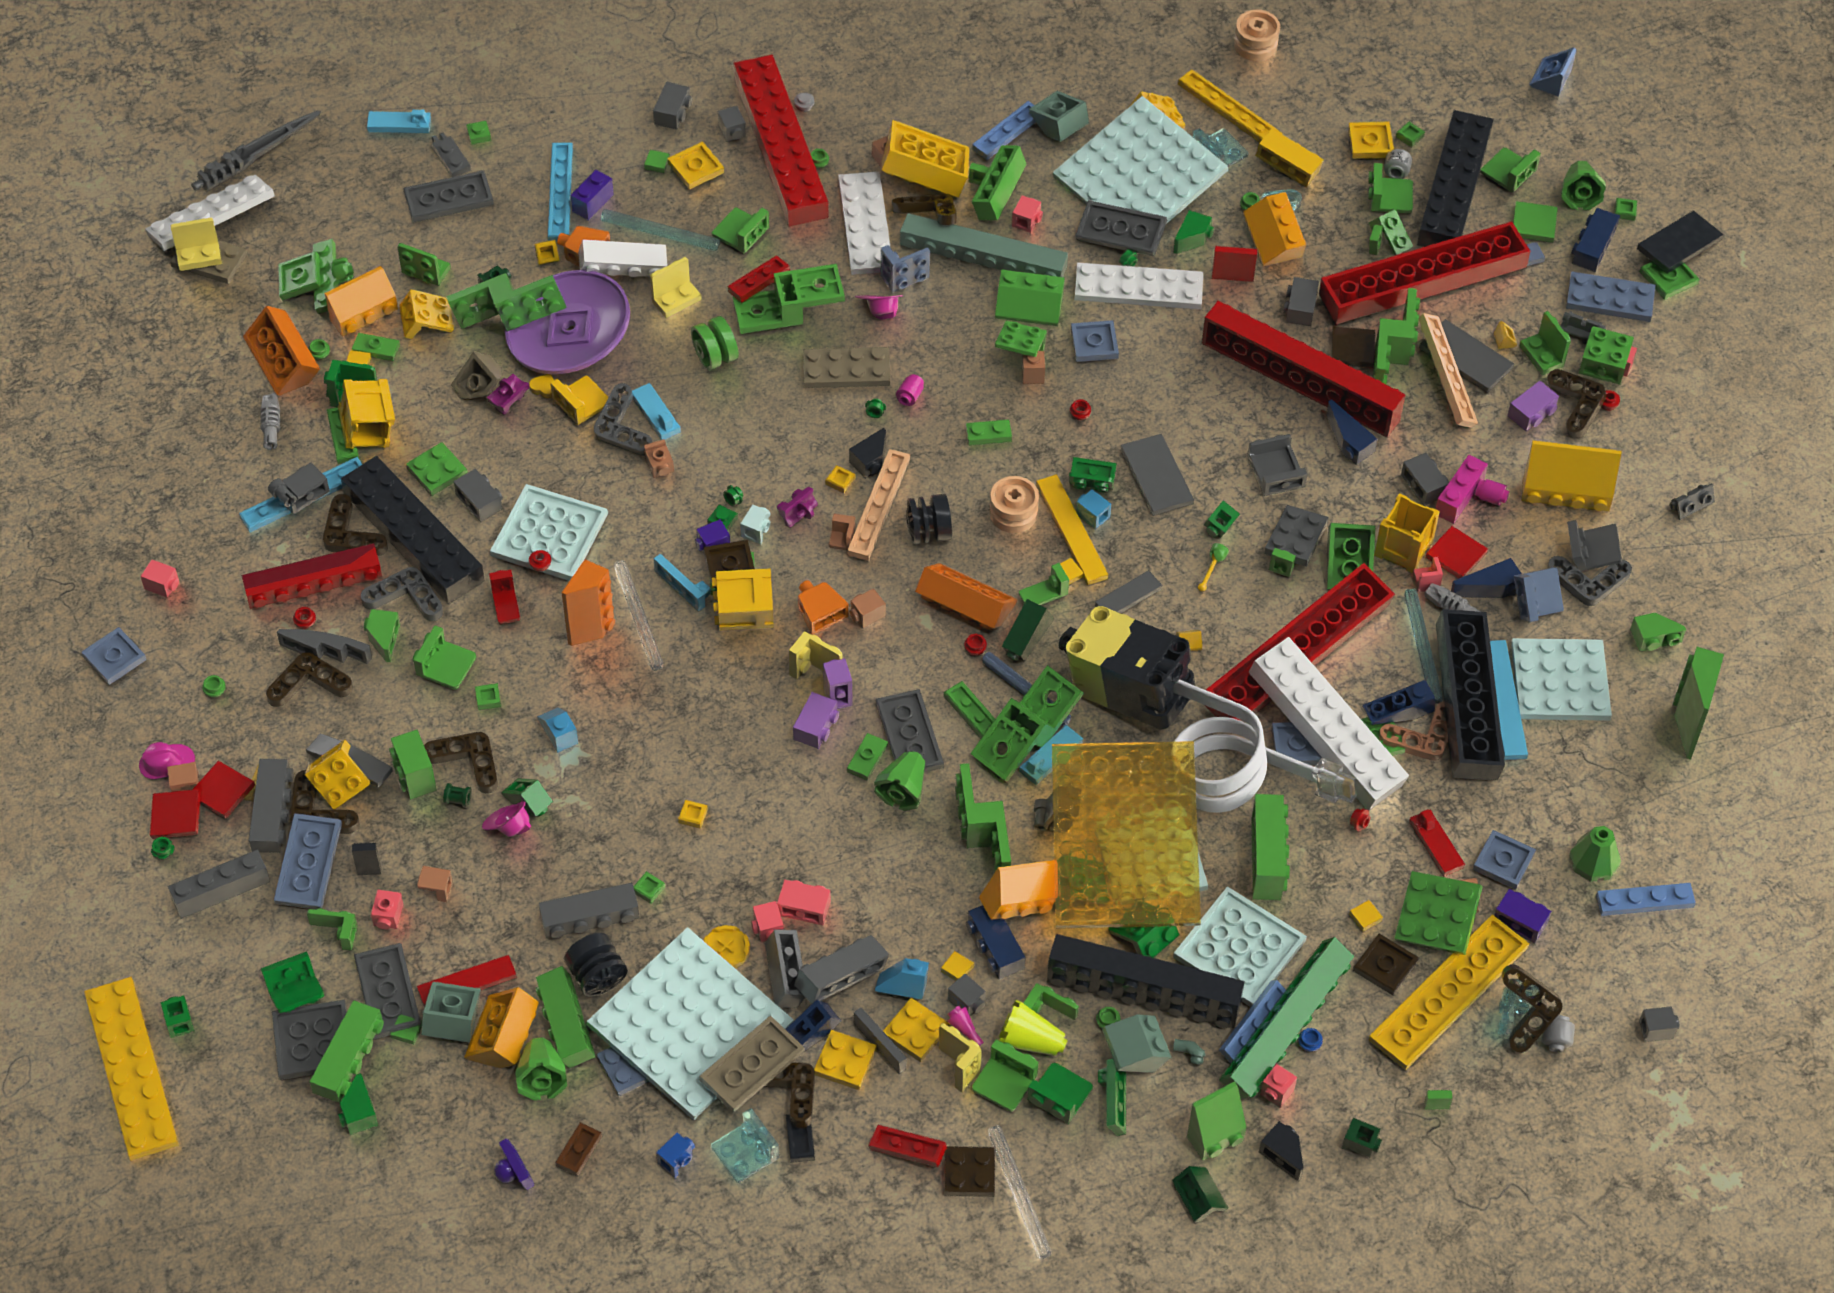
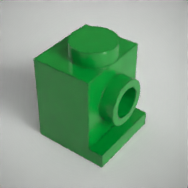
M1223 500L1203 524L1207 527L1206 532L1212 537L1218 536L1221 538L1240 513Z
M185 995L170 997L166 1001L160 1002L171 1038L195 1031Z

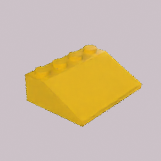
M892 120L882 159L881 171L890 176L904 178L910 183L921 184L927 189H935L944 194L959 198L968 178L969 147Z
M1532 440L1522 480L1521 501L1550 504L1553 506H1567L1577 509L1610 511L1622 451Z

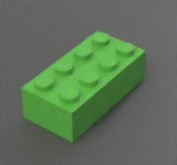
M1255 794L1251 817L1253 899L1281 900L1283 891H1287L1290 866L1287 865L1289 845H1286V839H1288L1289 825L1286 824L1288 804H1284V795Z

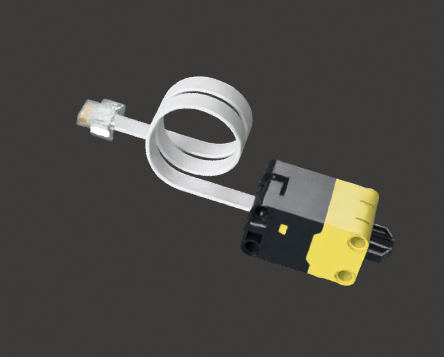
M1104 606L1094 608L1078 630L1069 627L1061 635L1058 644L1059 649L1064 650L1067 654L1072 682L1084 692L1082 697L1160 730L1169 728L1190 699L1240 719L1228 717L1202 719L1185 728L1175 739L1171 749V759L1176 788L1181 798L1189 805L1212 813L1227 812L1242 806L1256 794L1262 785L1266 775L1267 763L1317 783L1318 790L1314 792V795L1336 803L1338 799L1352 803L1356 798L1355 777L1345 774L1343 766L1321 758L1317 765L1313 767L1266 748L1261 722L1250 709L1196 687L1194 673L1188 669V664L1191 661L1189 642L1185 638L1178 637L1166 630L1158 629ZM1216 732L1233 733V734H1237V735L1242 736V737H1239V736L1229 735V734H1214V735H1209V736L1200 738V739H1198V740L1192 742L1193 740L1197 739L1198 737H1201V736H1203V735L1210 734V733H1216ZM1229 749L1252 756L1250 761L1239 772L1221 780H1203L1184 771L1185 767L1194 758L1212 750ZM1238 790L1237 792H1235V793H1233V794H1230V795H1228V796H1224V797H1215V798H1214V797H1206V796L1199 795V794H1203V795H1208V796H1219V795H1225V794H1228V793H1231V792H1233V791Z

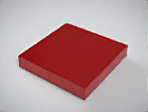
M1215 246L1212 279L1254 282L1258 249Z
M1451 526L1426 553L1425 558L1432 561L1433 557H1438L1441 568L1459 579L1467 576L1488 553V548Z
M218 760L193 789H199L201 792V805L226 819L255 787V782Z
M199 789L153 793L150 837L152 839L198 835L201 797Z

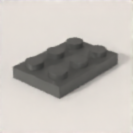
M1286 505L1265 547L1264 554L1272 556L1274 548L1285 550L1296 555L1294 563L1307 567L1328 524L1329 517Z

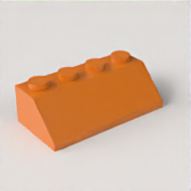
M266 306L243 335L275 393L279 396L308 385L320 370L286 310Z
M586 559L561 592L567 640L571 646L602 639L615 625L609 569Z
M941 563L924 567L915 592L921 594L922 599L929 602L936 601L945 610L960 612L962 618L977 620L980 622V626L989 630L1002 626L1018 599Z

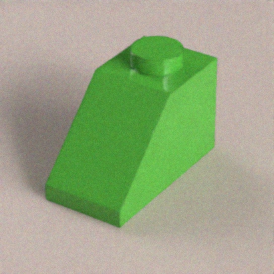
M371 609L369 618L366 617L364 621V631H367L369 641L386 662H391L400 628L398 612Z

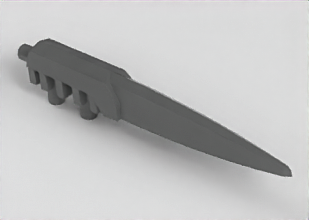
M315 111L290 121L247 145L242 144L230 153H224L220 163L217 160L213 161V163H207L204 167V172L202 170L198 171V180L191 184L192 188L197 191L203 187L209 191L247 169L256 159L320 115L321 111Z

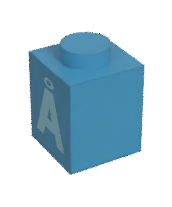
M1093 489L1087 494H1082L1076 502L1078 516L1095 530L1111 516L1112 504Z

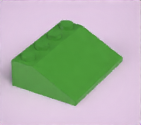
M1696 647L1694 655L1689 654L1673 701V706H1676L1674 717L1686 758L1690 760L1710 708L1724 654L1701 647Z

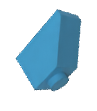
M557 707L537 716L557 753L578 744L577 729L566 711Z
M907 958L901 960L879 974L875 991L922 1000L927 985L929 962Z

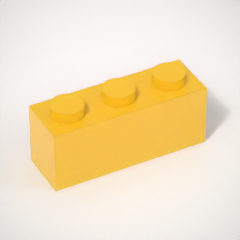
M1272 128L1259 143L1255 154L1257 158L1305 187H1308L1319 173L1324 160Z

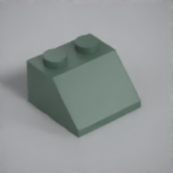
M1060 91L1054 92L1029 109V113L1045 135L1060 142L1089 123L1086 102Z
M432 982L423 1011L422 1035L470 1042L475 1027L481 989Z
M1137 1014L1102 1028L1118 1071L1155 1073L1172 1058L1155 1016Z

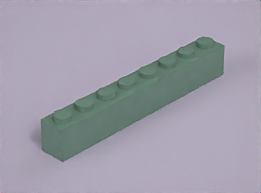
M910 213L907 214L900 230V245L918 250L928 248L930 253L988 268L1064 277L1068 266L1067 252L954 224L941 225L937 220Z

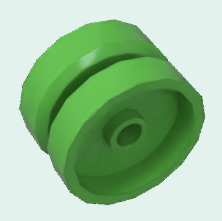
M722 316L709 319L707 325L700 323L691 327V338L695 351L707 370L720 367L722 361L730 363L738 359L739 352L734 334Z

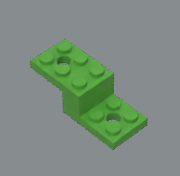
M837 264L774 273V290L758 292L742 303L733 297L740 334L803 324V308L845 301ZM816 284H823L824 287H822V288H817V287H815V285H816ZM761 310L762 313L754 314L753 311Z
M507 273L446 296L461 329L500 315L506 330L510 331L567 308L553 275L514 290ZM477 303L476 306L470 307V305Z
M1408 288L1403 320L1380 318L1375 344L1373 378L1380 380L1384 384H1387V375L1384 374H1389L1390 364L1408 365L1410 357H1414L1415 344L1418 338V331L1414 327H1418L1419 314L1416 311H1419L1420 298H1416L1417 289Z
M1047 665L1021 702L1013 698L1009 700L970 754L1008 782L1034 745L1042 747L1053 737L1084 692ZM1055 691L1057 693V700L1050 704L1047 701V696L1050 692ZM1006 743L1008 747L1007 752L1004 755H999L998 746Z
M969 763L960 764V773L955 774L956 800L959 802L958 818L961 820L962 825L960 826L961 840H966L967 848L991 846L992 858L995 857V873L999 867L1011 866L1003 801L974 803Z

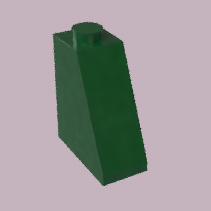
M1029 599L1026 600L1002 645L1007 657L1018 661L1019 658L1026 661L1054 621V617L1047 608Z

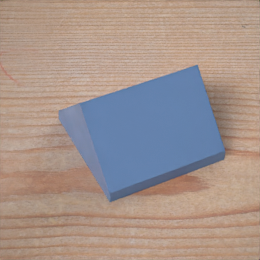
M1573 47L1544 57L1529 85L1532 88L1559 97L1572 71L1576 48Z

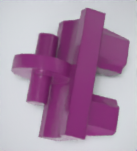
M515 374L510 375L508 378H502L499 381L500 386L487 397V400L495 406L497 411L506 414L515 401H520L524 397V393L530 388L529 383L520 380Z
M808 486L804 490L797 489L792 493V500L790 502L782 501L777 505L778 513L783 517L787 527L791 528L803 517L806 519L814 517L813 509L818 506V502L814 498L813 488Z

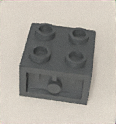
M1576 520L1567 522L1572 557L1577 569L1581 572L1622 562L1616 524L1584 531L1583 527L1579 528Z

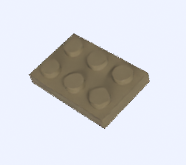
M218 240L222 264L184 271L229 284L245 259L247 250L246 248ZM175 253L170 262L173 268L179 269L177 253Z

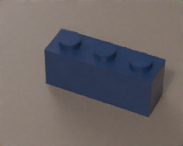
M1596 208L1593 215L1589 214L1585 224L1587 228H1582L1578 238L1580 242L1579 244L1575 242L1571 254L1574 255L1572 264L1593 272L1597 271L1617 230L1620 215L1600 208Z
M983 905L969 910L966 927L971 935H975L980 953H985L990 971L992 973L995 972L1000 980L1024 970L1026 957L1005 919L991 920Z

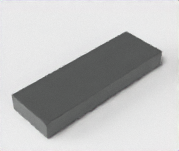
M1148 570L1095 601V607L1104 606L1115 612L1123 613L1162 590V584Z
M861 1007L854 1012V1025L871 1043L877 1045V1050L899 1074L906 1070L907 1057Z

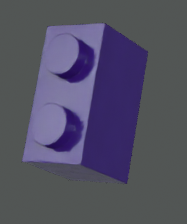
M595 170L570 195L572 212L589 221L614 195L612 178Z
M1509 889L1496 908L1494 916L1519 936L1535 944L1548 924L1552 911L1543 904L1535 903L1526 898L1522 893Z

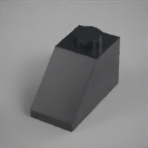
M880 429L849 449V463L865 479L872 474H877L882 468L886 448V429Z
M1278 1121L1262 1139L1259 1153L1299 1181L1304 1169L1299 1135L1291 1126L1284 1125Z

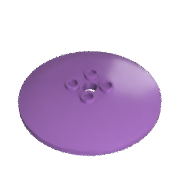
M573 270L553 275L567 308L510 331H507L505 328L506 342L514 358L526 368L539 373L565 374L587 368L607 356L619 344L627 330L630 320V305L622 287L605 274L595 271ZM570 326H575L572 330H567Z

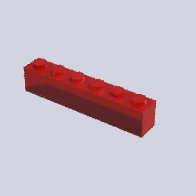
M373 543L241 576L249 607L253 609L298 597H307L319 592H327L344 586H352L356 583L373 581L381 578L382 572Z

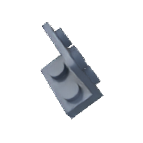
M889 245L881 247L880 275L892 293L929 278L930 250L928 248L899 259L898 254L895 251L893 252Z
M1556 567L1514 575L1521 620L1528 622L1538 621V616L1564 610L1558 569Z

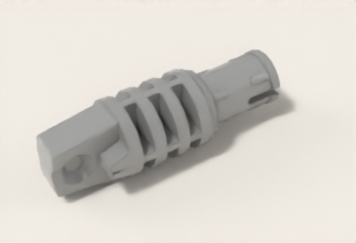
M275 393L264 395L261 405L260 428L264 432L263 447L268 450H272V444L274 449L277 448V432L280 430V405Z
M1431 583L1425 592V597L1439 608L1481 612L1469 605L1467 599H1463L1449 589Z

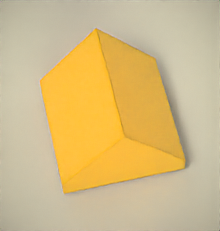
M555 240L534 244L539 265L559 261Z
M1500 321L1494 331L1498 349L1515 348L1517 342L1513 329L1505 322Z
M1200 630L1176 632V636L1188 640L1190 651L1202 650V633Z

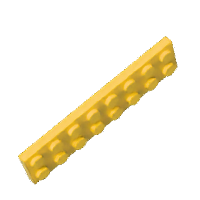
M1491 915L1470 936L1466 955L1452 953L1369 1035L1368 1040L1404 1070H1407L1501 976L1502 970L1506 966L1513 964L1528 949L1530 943L1494 915Z
M132 976L85 990V997L130 1161L179 1146Z

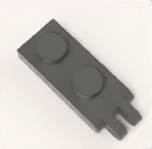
M444 132L439 134L441 140L436 135L432 137V148L451 177L460 176L471 171L469 162L451 136L446 137Z

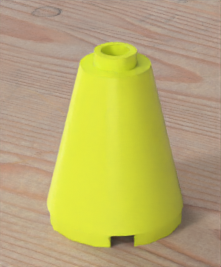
M1015 1000L1012 1004L1013 1010L1006 1017L998 1041L1002 1043L1007 1042L1015 1049L1053 1056H1056L1058 1052L1063 1053L1068 1041L1064 1038L1065 1033L1021 1001Z

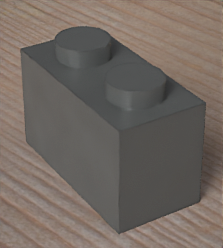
M666 81L653 109L655 125L678 129L680 123L685 120L686 109L690 108L693 97L690 96V87Z
M1294 277L1293 285H1288L1286 297L1290 298V301H1285L1283 313L1287 314L1286 323L1304 326L1312 325L1319 281Z
M1426 452L1403 462L1401 476L1422 505L1426 506L1437 501L1449 481L1439 471L1436 462Z
M476 468L454 481L456 496L480 522L502 510V494L497 488L494 489L486 475H481Z

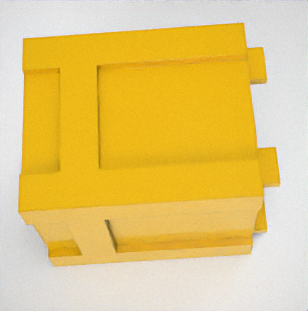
M378 379V381L344 380L342 401L338 405L345 447L351 449L363 446L389 447V436L391 427L395 423V415L387 379Z
M1399 493L1388 517L1384 518L1380 524L1374 556L1380 559H1387L1413 573V569L1418 568L1421 558L1427 548L1429 549L1433 543L1440 511L1418 504Z
M771 568L716 571V578H712V587H717V591H713V600H718V602L713 603L714 612H718L719 615L714 616L715 625H719L720 631L774 628Z

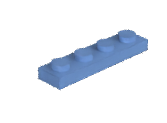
M1027 101L974 142L972 150L985 160L991 158L998 152L1001 145L1009 144L1036 123L1029 113V109L1034 104Z
M1691 883L1597 891L1596 894L1601 916L1694 908L1696 904Z
M1271 980L1219 1049L1230 1064L1286 989L1278 980Z

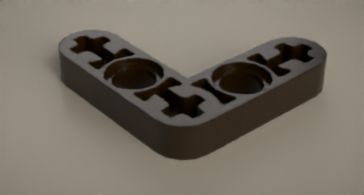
M937 194L898 197L892 200V211L894 213L935 211L939 224L953 225L957 222L956 209L951 195Z
M1553 370L1547 376L1550 389L1579 399L1567 420L1566 428L1570 437L1581 438L1586 434L1606 400L1605 387L1601 383L1564 370ZM1579 383L1583 385L1580 390L1571 389L1574 384ZM1584 407L1592 408V411L1588 414L1580 412Z
M346 494L336 495L331 501L323 534L326 550L340 552L365 546L366 541H368L367 545L381 543L378 547H375L377 556L385 554L388 550V543L383 534L347 531L353 509L352 501ZM342 503H345L342 506V512H340L339 506H341ZM340 519L344 521L340 526L332 525V522ZM354 539L362 541L357 546L350 545V542Z
M305 652L300 654L268 687L266 695L271 706L280 707L286 704L308 679L338 697L350 695L353 691V685L348 675L314 654ZM323 671H328L331 673L330 676L325 679L318 677V675ZM290 676L298 677L295 683L286 682V679ZM346 683V687L341 686L338 688V684L344 685Z
M474 732L432 740L424 744L431 764L471 757L478 790L489 794L497 789V775L487 734ZM477 741H481L483 751H478ZM455 744L463 746L458 752L450 750L451 746ZM443 747H446L447 753H444ZM431 750H436V754L431 755ZM480 759H488L490 761L484 767L477 765ZM483 774H488L490 784L485 785Z
M306 770L298 772L294 779L290 816L291 825L295 813L332 819L338 818L342 822L340 834L356 832L360 822L355 811L314 810L317 789L308 781L307 790H304L302 783H304L305 779H308L305 776ZM301 798L310 799V802L305 806L297 804ZM347 819H352L349 825L345 824Z
M1511 964L1502 970L1501 977L1504 985L1532 1005L1531 1009L1508 1035L1513 1051L1523 1053L1530 1049L1561 1013L1563 1004L1557 993L1521 967ZM1517 973L1518 979L1522 982L1521 986L1515 979L1510 980L1508 975H1515ZM1535 985L1539 988V991L1536 995L1529 996L1525 993L1527 987ZM1544 996L1551 1003L1555 1000L1556 1006L1547 1007L1542 997ZM1539 1017L1542 1019V1023L1539 1027H1531L1529 1025L1530 1019ZM1518 1037L1521 1039L1523 1037L1525 1042H1518L1516 1044L1515 1038Z
M792 1062L783 1070L786 1073L785 1077L774 1078L764 1087L791 1088V1124L796 1128H805L811 1124L813 1117L815 1070L808 1063ZM802 1073H807L806 1083H801ZM807 1092L809 1096L805 1099H799L796 1097V1094ZM799 1108H804L803 1118H798Z

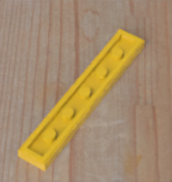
M1191 69L1178 79L1180 87L1259 143L1271 128L1280 132Z
M1057 474L1036 480V486L1076 564L1084 573L1083 577L1087 585L1107 580L1109 574Z

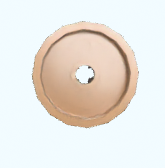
M1255 9L1241 14L1237 19L1234 47L1236 52L1241 57L1251 61H1263L1272 57L1276 53L1280 31L1278 19L1272 13L1265 10Z
M1008 476L1000 479L993 485L990 493V519L997 528L1009 533H1021L1030 529L1035 524L1038 517L1039 494L1034 483L1027 478Z

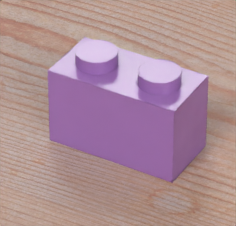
M1539 381L1510 403L1507 416L1527 432L1533 426L1537 427L1547 415L1551 416L1558 408L1559 395Z
M834 659L823 663L824 692L826 697L837 701V709L853 706L852 678L846 659Z
M812 692L793 726V740L819 749L822 742L827 741L830 734L829 728L832 723L836 724L840 712L837 711V701Z

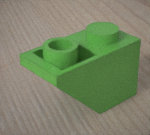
M1651 613L1634 617L1630 631L1639 651H1652L1659 647L1675 646L1682 643L1686 628L1662 615Z

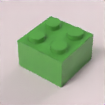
M418 729L391 738L392 748H389L393 760L391 762L395 774H398L400 778L399 783L402 792L407 791L411 800L437 791L432 764Z

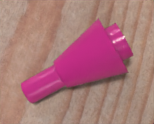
M957 1006L947 1014L950 1017L947 1022L964 1036L975 1041L979 1046L984 1043L976 1033L966 1007L961 1009L960 1006Z

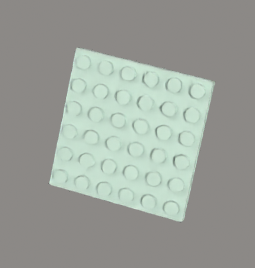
M1142 96L1053 171V177L1086 205L1089 200L1167 217L1168 223L1228 171V166Z
M687 927L587 1021V1026L692 1120H695L717 1098L699 1080V1076L770 1015L784 1029L791 1025L794 1020Z

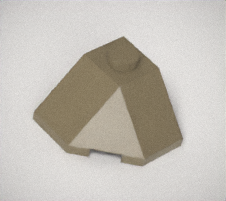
M473 352L451 386L462 399L489 396L500 380L502 367L490 354Z

